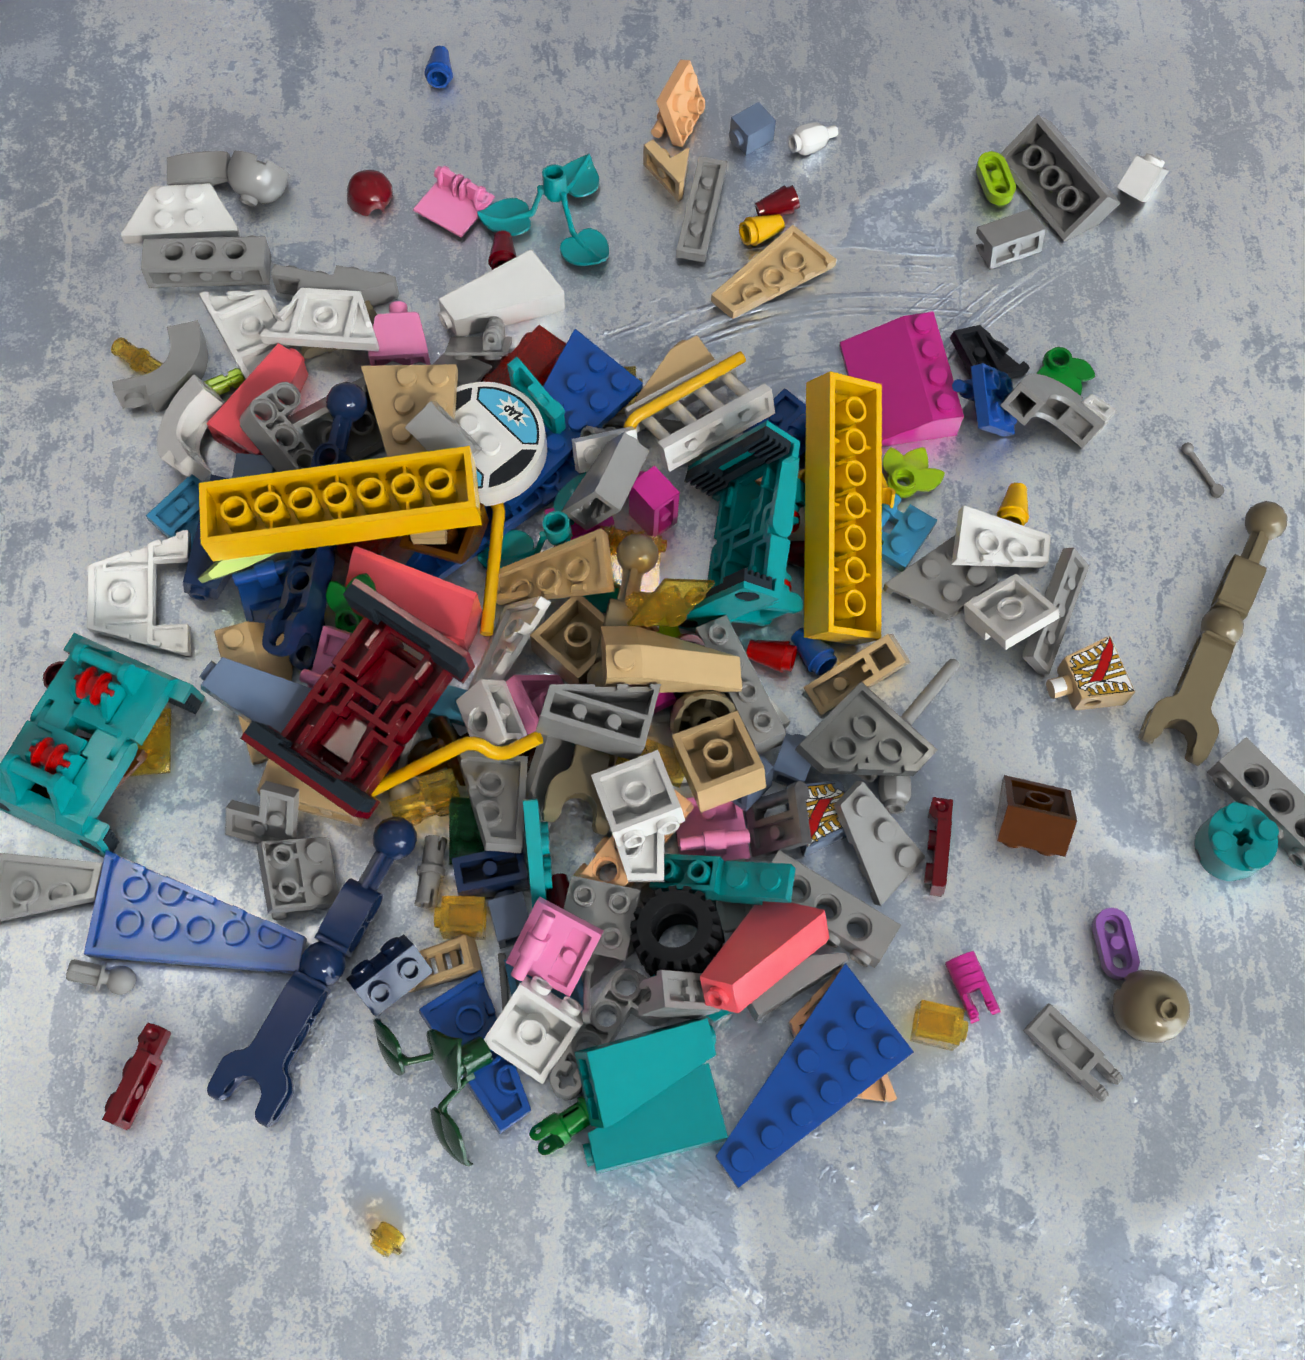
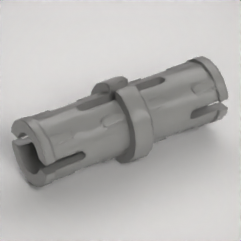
M428 835L425 837L422 864L417 867L419 883L414 904L417 907H421V903H423L422 908L424 909L437 908L440 880L445 876L443 860L447 839L442 837L439 841L440 836Z

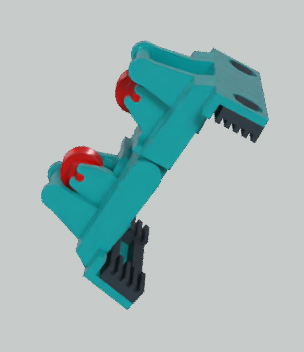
M768 420L688 466L684 482H690L691 486L696 485L695 488H701L703 493L707 491V496L713 494L712 499L717 502L720 501L714 532V539L717 541L711 550L706 591L689 599L683 596L664 605V612L676 621L679 629L695 633L696 627L727 615L730 623L766 626L774 618L786 613L795 614L803 609V600L800 595L791 592L792 586L790 581L792 577L786 571L791 541L787 537L798 530L800 526V515L798 512L801 507H805V483L798 478L800 441ZM762 477L761 485L759 486L755 480Z
M73 633L63 649L69 654L68 658L35 706L30 721L27 720L0 763V810L104 858L106 850L114 852L120 842L116 835H114V832H112V829H110L109 824L97 818L134 760L138 744L143 745L167 702L196 714L205 696L190 683ZM111 674L117 676V680H118L121 684H119V683H117V682H115V681H112V675H111ZM78 728L92 735L89 742L75 735ZM35 783L47 788L50 799L30 790Z

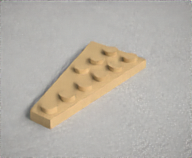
M457 365L361 366L387 457L428 452L405 426L430 401H436L455 420L458 383ZM447 530L410 535L413 544H447Z

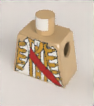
M1111 636L1105 637L1066 656L1057 668L1059 677L1046 681L1049 696L1055 699L1067 695L1074 710L1125 705L1135 693Z

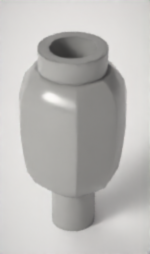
M879 776V800L889 813L898 814L905 811V805L910 801L911 797L910 776Z

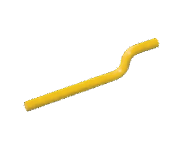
M741 351L735 353L636 409L628 416L623 428L632 426L636 429L637 425L644 419L745 363L746 358Z
M504 503L491 505L493 513L480 634L483 636H492L494 631L505 522Z
M533 732L506 746H495L487 740L476 736L460 738L384 776L372 793V796L375 797L463 752L474 750L490 759L507 760L542 744L543 737L541 733Z

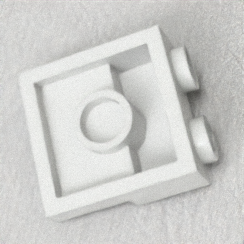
M1014 574L964 604L965 623L984 640L992 637L1006 650L1059 619V609L1018 574Z
M658 750L591 775L617 847L622 845L628 848L637 847L645 841L646 836L656 832L662 835L671 834L679 828L680 823L685 822L682 808Z
M526 976L485 1036L484 1041L489 1049L543 1084L582 1026L581 1011L583 1008L576 1000L565 996L562 1000L551 993L552 986L543 978L534 976L530 979Z

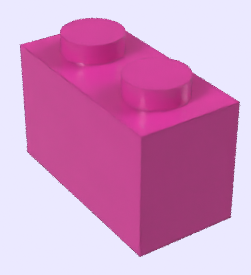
M655 465L646 472H639L629 492V515L652 540L677 523L680 494Z

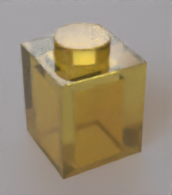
M442 896L441 907H435L434 927L440 928L439 931L443 939H454L466 934L475 940H485L487 902L485 897Z
M921 1000L915 1006L910 1041L953 1051L960 1045V1042L964 1043L967 1037L968 1021L963 1020L965 1009Z

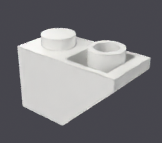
M1146 153L1145 156L1136 155L1117 188L1141 202H1146L1169 171L1163 167L1165 161L1153 154Z

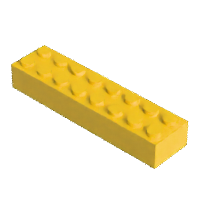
M830 371L806 382L804 638L859 645L877 641L881 638L882 384Z
M470 446L199 483L201 545L213 562L482 525L476 465Z

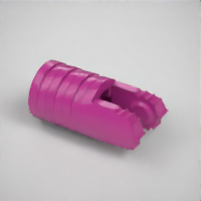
M974 951L945 962L971 1024L979 1021V1012L973 1004L970 993L979 989L984 997L985 1005L992 1015L1001 1012Z

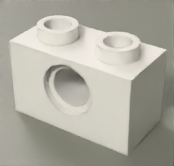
M480 679L456 700L470 737L483 738L495 746H506L527 736L506 681Z

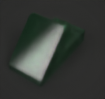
M451 797L449 803V865H453L451 858L486 851L469 798Z

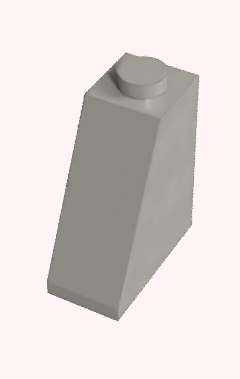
M625 431L609 441L561 512L567 514L570 519L587 531L621 511L649 450Z

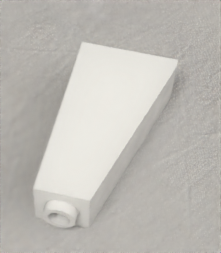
M532 249L438 299L441 311L438 313L439 320L446 330L450 328L456 337L483 332L487 321L492 317H499L506 326L565 310L564 290Z

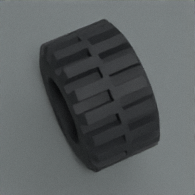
M676 885L668 886L669 891L662 892L661 888L655 890V897L651 899L646 896L642 900L643 908L636 907L633 913L635 920L631 921L630 924L631 940L641 966H644L645 971L651 977L654 974L656 976L659 970L703 973L723 947L722 943H725L720 917L711 899L706 900L705 894L699 890L693 894L692 888L689 886H683L682 890H677ZM688 924L697 929L694 938L683 946L667 947L659 943L663 932L673 925Z

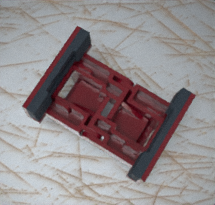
M355 578L343 593V596H345L344 598L352 611L363 619L331 663L334 667H329L321 675L281 733L270 725L251 721L240 739L351 816L369 819L381 802L372 796V793L404 750L405 746L403 745L407 744L414 736L451 680L455 678L464 684L475 668V665L467 650ZM403 643L424 656L422 660L404 650ZM362 697L379 706L374 714L358 705ZM325 761L330 766L341 772V774L338 775L322 763Z

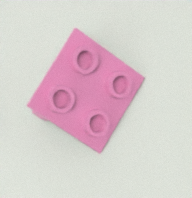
M438 166L434 172L437 182L413 208V211L455 235L462 237L478 219L477 211L486 209L495 196L487 192L485 187L473 184L469 178L464 179L463 175H456L450 171L449 167Z

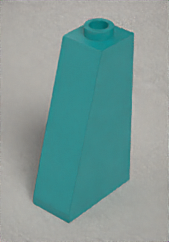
M708 1018L686 1020L574 1052L591 1126L599 1128L612 1126L716 1055L714 1046L716 1044V1034L712 1025L709 1024Z
M709 1063L700 1065L612 1126L606 1128L597 1127L588 1133L590 1143L582 1144L587 1167L595 1165L596 1173L600 1174L726 1141L728 1135Z

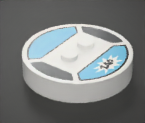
M475 382L457 387L455 421L482 448L473 457L476 465L479 502L483 503L484 506L504 503L519 496L538 478L547 457V438L539 410L522 392L504 384Z

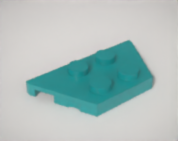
M537 798L523 800L532 909L539 897L547 900L546 889L553 888L551 855H546L550 854L548 822H541Z

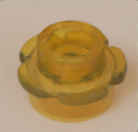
M382 1221L376 1229L371 1230L370 1236L373 1241L370 1245L379 1254L389 1258L392 1253L396 1255L402 1253L400 1247L406 1238L395 1227Z

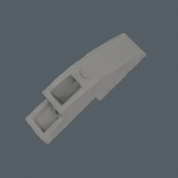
M274 264L271 272L276 291L283 294L295 295L300 288L361 291L364 302L369 300L373 307L395 301L399 297L396 277L384 272L375 273L360 270L356 267L336 265L334 274L329 275L322 271L313 272L299 269L295 266Z

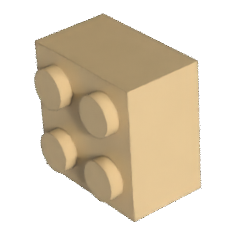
M583 596L570 597L530 635L532 651L568 684H587V674L595 662L601 635L600 629L603 626L605 615Z
M738 711L672 735L676 758L701 813L766 788L764 765Z

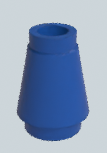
M444 46L433 48L424 71L428 83L435 88L446 87L453 78L449 51Z
M804 627L798 629L792 635L791 642L797 646V651L809 672H814L817 676H821L831 670L836 664L837 657L834 655V649L822 640L804 638Z

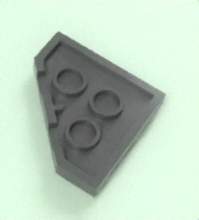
M862 682L795 749L820 773L914 776L938 750Z

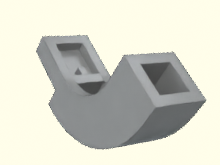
M198 320L167 327L170 352L166 361L158 369L148 374L112 381L114 393L123 409L129 407L136 408L143 404L151 403L156 412L165 410L178 391L193 375L202 380L207 368L208 350L205 336Z
M1041 374L1026 375L1000 405L1024 426L1032 417H1039L1050 422L1081 448L1105 424V421L1082 403L1083 397L1061 382Z

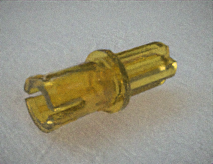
M120 337L112 344V354L129 363L131 369L136 372L142 371L148 374L163 364L150 356V352L147 349L138 348L125 338Z

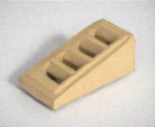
M465 934L419 951L431 968L430 959L435 958L438 973L434 974L432 972V974L409 992L412 993L466 978L479 970L482 972L483 969L475 939ZM459 951H462L465 964H462ZM446 954L450 955L453 967L451 969H448L445 958Z

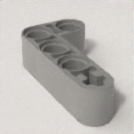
M280 382L256 397L239 419L242 430L277 472L300 469L298 465L303 468H310L314 450L287 419L301 401V394L298 388L289 382ZM277 440L281 441L284 446L280 445Z
M622 968L612 975L591 1008L592 1023L582 1024L552 1069L550 1084L558 1098L572 1100L583 1090L578 1068L573 1075V1080L576 1084L574 1087L567 1085L565 1089H561V1082L558 1078L560 1075L567 1077L573 1069L572 1062L568 1061L570 1058L577 1064L574 1052L577 1051L580 1043L591 1041L597 1046L614 1041L630 1014L652 1026H661L670 1019L667 1017L639 1016L638 1005L643 1001H649L651 998L650 988L649 990L639 989V984L644 979H647L645 976L630 968ZM629 980L635 984L636 990L633 994L624 996L616 990L617 984L620 981ZM604 1010L612 1011L617 1017L616 1022L609 1027L600 1025L596 1020L597 1015Z

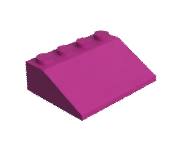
M934 312L902 316L840 342L839 346L847 376L882 384V447L957 436L964 414L958 394L952 388L954 380Z

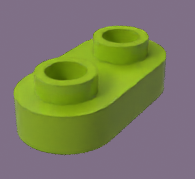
M989 151L983 153L978 159L976 174L985 197L992 204L1006 205L1011 202L1016 191V184L1007 161L997 152Z

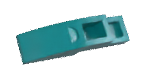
M664 854V882H650L649 887L653 890L661 888L662 892L669 891L668 886L676 885L677 890H682L683 886H689L692 888L693 894L699 890L705 894L707 900L711 899L722 902L762 905L763 901L791 903L796 868L792 864L724 861L719 856Z

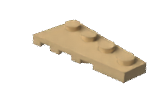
M792 225L711 294V302L730 318L734 319L835 267L837 259Z
M598 529L500 568L496 603L498 605H506L538 596L549 600L614 592L608 534L604 530Z

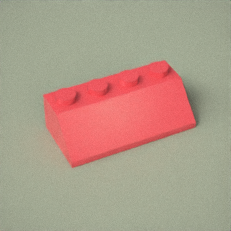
M354 547L345 587L354 577L363 573L368 574L375 584L376 592L467 651L469 650L482 619V609L476 592L363 548Z

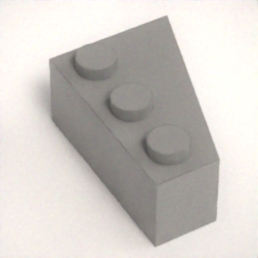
M550 684L535 732L625 759H635L640 757L645 748L661 684H650L649 687H628V684H617L616 687H595V684Z

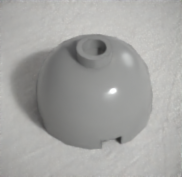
M234 151L228 164L227 177L233 191L240 195L239 201L248 206L256 207L257 203L270 204L282 196L288 184L289 173L269 160L266 163L256 160L257 155L252 153Z

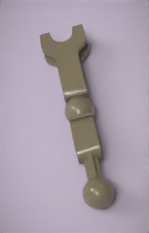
M1263 501L1250 507L1246 513L1245 528L1249 534L1248 540L1241 556L1235 554L1225 569L1211 607L1202 618L1201 635L1197 638L1173 696L1161 699L1147 712L1138 735L1140 740L1152 744L1154 739H1157L1164 729L1178 730L1185 736L1187 741L1185 759L1196 766H1199L1208 758L1219 734L1218 723L1212 714L1211 706L1231 659L1233 649L1243 635V620L1248 616L1265 576L1267 568L1259 563L1268 541L1281 536L1287 527L1288 516L1277 503Z
M631 534L625 537L617 547V560L623 569V575L617 599L610 598L603 626L640 627L643 606L637 605L643 575L650 572L657 564L658 548L652 538L644 534ZM601 635L594 665L587 674V684H595V687H603ZM575 744L570 767L557 774L547 787L541 816L542 820L550 823L555 822L560 816L565 802L570 799H582L593 810V831L605 836L610 830V826L591 775L608 768L611 754Z

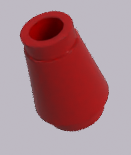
M751 639L746 654L749 659L780 673H783L784 670L791 672L796 660L797 646L790 645V641Z

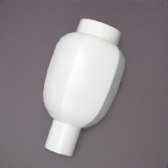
M817 122L801 125L795 129L792 135L788 136V147L791 152H798L801 155L815 153L827 144L828 139L838 136V129L835 125L825 127Z

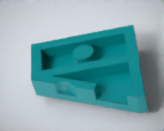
M515 357L507 364L511 387L522 392L535 404L542 416L544 425L550 431L560 434L566 429L564 408L549 395L518 357Z

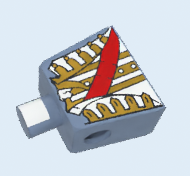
M841 781L806 784L809 789V798L806 801L812 843L800 846L803 857L809 856L846 838L834 804L845 793ZM789 803L785 804L787 811L790 810Z

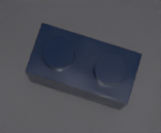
M523 848L521 853L484 851L451 858L457 892L461 903L491 897L505 890L520 891L530 889Z

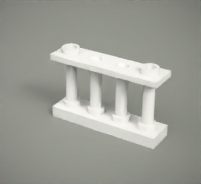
M728 352L626 407L627 418L636 409L734 354ZM736 368L644 419L637 425L636 433L647 428L659 440L657 444L662 465L670 472L775 414L772 389L764 383L750 391L737 379ZM724 385L738 396L737 399L726 405H723L711 393ZM700 399L712 412L697 420L685 407ZM674 414L685 427L670 434L658 421Z

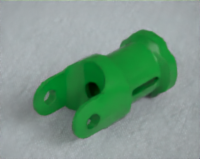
M583 1096L578 1097L577 1103L559 1114L556 1112L550 1114L531 1128L529 1135L532 1140L539 1141L543 1139L537 1148L541 1155H548L572 1141V1136L591 1125L585 1098Z

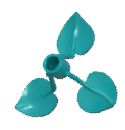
M590 154L577 158L563 167L555 164L546 166L542 171L543 185L537 186V195L530 210L526 202L518 198H507L493 203L484 210L477 211L481 222L492 232L507 231L511 236H516L530 229L531 221L529 218L535 215L541 197L545 195L549 201H561L569 232L572 236L564 239L560 245V253L567 262L578 266L600 264L609 257L608 242L599 231L586 228L578 234L576 233L567 202L568 193L574 197H585L594 193L599 187V175L593 165Z
M587 472L573 478L559 491L554 501L555 511L548 513L543 519L544 531L539 533L540 538L536 548H534L531 536L523 531L511 530L503 536L500 568L540 553L546 539L555 546L571 540L572 529L570 525H573L575 522L561 511ZM489 547L477 556L479 562L486 570ZM613 566L614 592L583 596L601 613H606L610 598L617 599L622 577Z

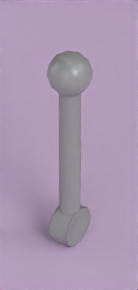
M1189 442L1184 443L1181 447L1182 452L1191 458L1211 487L1210 494L1215 498L1221 497L1224 493V487L1215 483L1194 453V446Z
M498 953L503 1011L509 1001L507 972L504 962L506 955L505 953Z
M589 961L582 973V1020L584 1025L592 1023L591 974L594 971V965Z

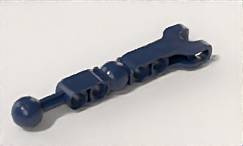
M343 382L336 384L329 391L326 397V407L333 417L329 442L322 443L316 448L310 468L354 462L346 454L352 422L359 420L367 409V397L363 389L358 385ZM337 545L292 551L280 605L266 619L262 639L263 648L276 657L289 656L291 664L301 671L303 669L312 671L323 626H326L324 622L327 603L326 593L332 579L336 556L334 549L337 548ZM284 634L283 642L276 646L277 638ZM309 646L312 653L310 658L304 662L303 658L306 648Z
M393 816L382 820L375 827L373 846L376 851L359 881L350 878L341 888L314 937L318 942L311 944L302 953L300 972L294 971L250 1046L230 1052L222 1058L208 1084L207 1093L209 1097L215 1100H225L232 1095L242 1082L254 1079L260 1085L261 1097L255 1110L257 1122L268 1128L278 1121L294 1094L290 1065L331 992V989L327 986L337 982L343 975L346 966L345 956L351 957L376 915L383 899V894L377 890L394 860L406 858L415 848L417 832L413 824L407 819Z

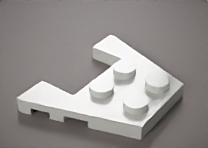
M182 530L177 532L176 536L161 541L158 539L148 543L147 547L133 552L128 550L88 565L87 629L93 633L183 656H191V627L188 624L156 626V565L188 562L191 553L190 532Z

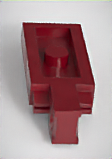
M933 797L928 813V818L933 822L935 830H929L927 850L933 851L932 863L926 862L924 883L930 884L929 895L942 897L947 884L952 828V799Z
M146 1024L137 1038L139 1044L134 1056L128 1059L123 1068V1078L116 1092H113L106 1102L105 1114L102 1120L124 1130L131 1128L163 1062L159 1058L171 1036L170 1031L155 1024Z

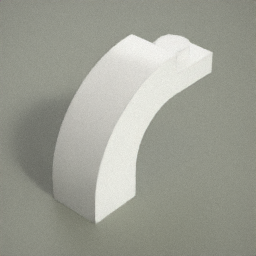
M193 375L182 386L169 404L159 427L157 449L163 461L183 475L190 477L193 474L203 482L211 474V471L200 455V442L208 427L207 422L221 408L224 402L214 389L196 375Z

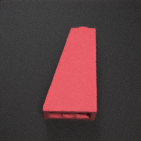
M278 343L207 422L213 439L236 454L263 455L242 430L239 422L240 416L256 397L280 382L293 384L301 393L308 377L304 363L305 359L302 354L293 348L287 349Z
M763 901L762 905H754L700 975L705 1004L734 1013L741 1012L828 941L829 932L825 910L782 902Z

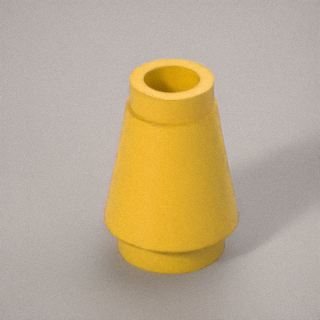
M780 214L746 217L739 225L740 238L747 246H757L779 232H783L785 228L784 220Z
M1012 483L1009 485L997 512V517L1023 526L1028 522L1027 487L1024 484Z

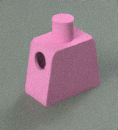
M395 301L389 305L388 314H378L375 316L373 329L380 348L379 351L368 352L371 366L386 365L391 361L402 365H412L418 362L431 365L419 313L408 312L406 303Z

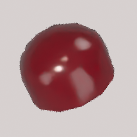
M362 170L355 173L347 186V204L354 212L363 216H369L375 209L384 211L393 197L392 184L383 173L376 170Z

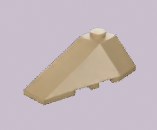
M246 621L214 631L221 658L224 657L292 681L294 666L289 661V656L276 657L263 648L262 639L265 623ZM284 634L277 638L276 646L283 642ZM238 715L242 732L244 733L250 723ZM246 743L253 765L268 761L269 758Z
M601 626L603 687H616L617 684H628V687H649L650 684H661L659 693L693 692L698 690H714L718 692L742 691L740 657L637 626Z

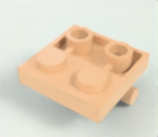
M680 60L659 95L656 101L659 107L658 120L651 130V134L654 137L660 138L665 129H667L672 145L683 147L706 106L705 99L698 85L697 75L694 73L690 60Z

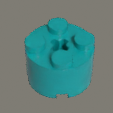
M1233 802L1218 810L1199 827L1194 839L1195 851H1198L1203 868L1212 876L1223 881L1245 879L1254 875L1273 860L1278 849L1279 828L1274 821L1270 820L1257 808Z

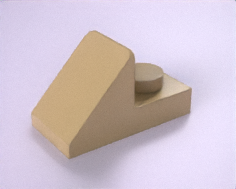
M652 139L644 144L643 165L678 202L681 201L684 195L688 172L689 148L671 158L665 148H661Z

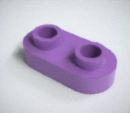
M1117 908L1102 910L1092 921V931L1100 964L1105 974L1110 978L1125 980L1124 978L1129 973L1137 971L1140 965L1131 923L1128 916ZM1104 924H1111L1114 927V933H1108L1104 928ZM1114 957L1121 959L1123 963L1122 968L1114 965Z

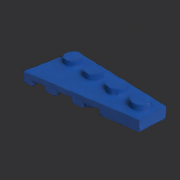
M481 970L419 1009V1014L429 1029H436L450 1037L461 1038V1045L477 1036L484 1039L497 1020L496 1011L486 990ZM490 1049L493 1058L492 1063L474 1072L475 1079L466 1085L498 1133L501 1134L530 1114L531 1107L516 1066Z

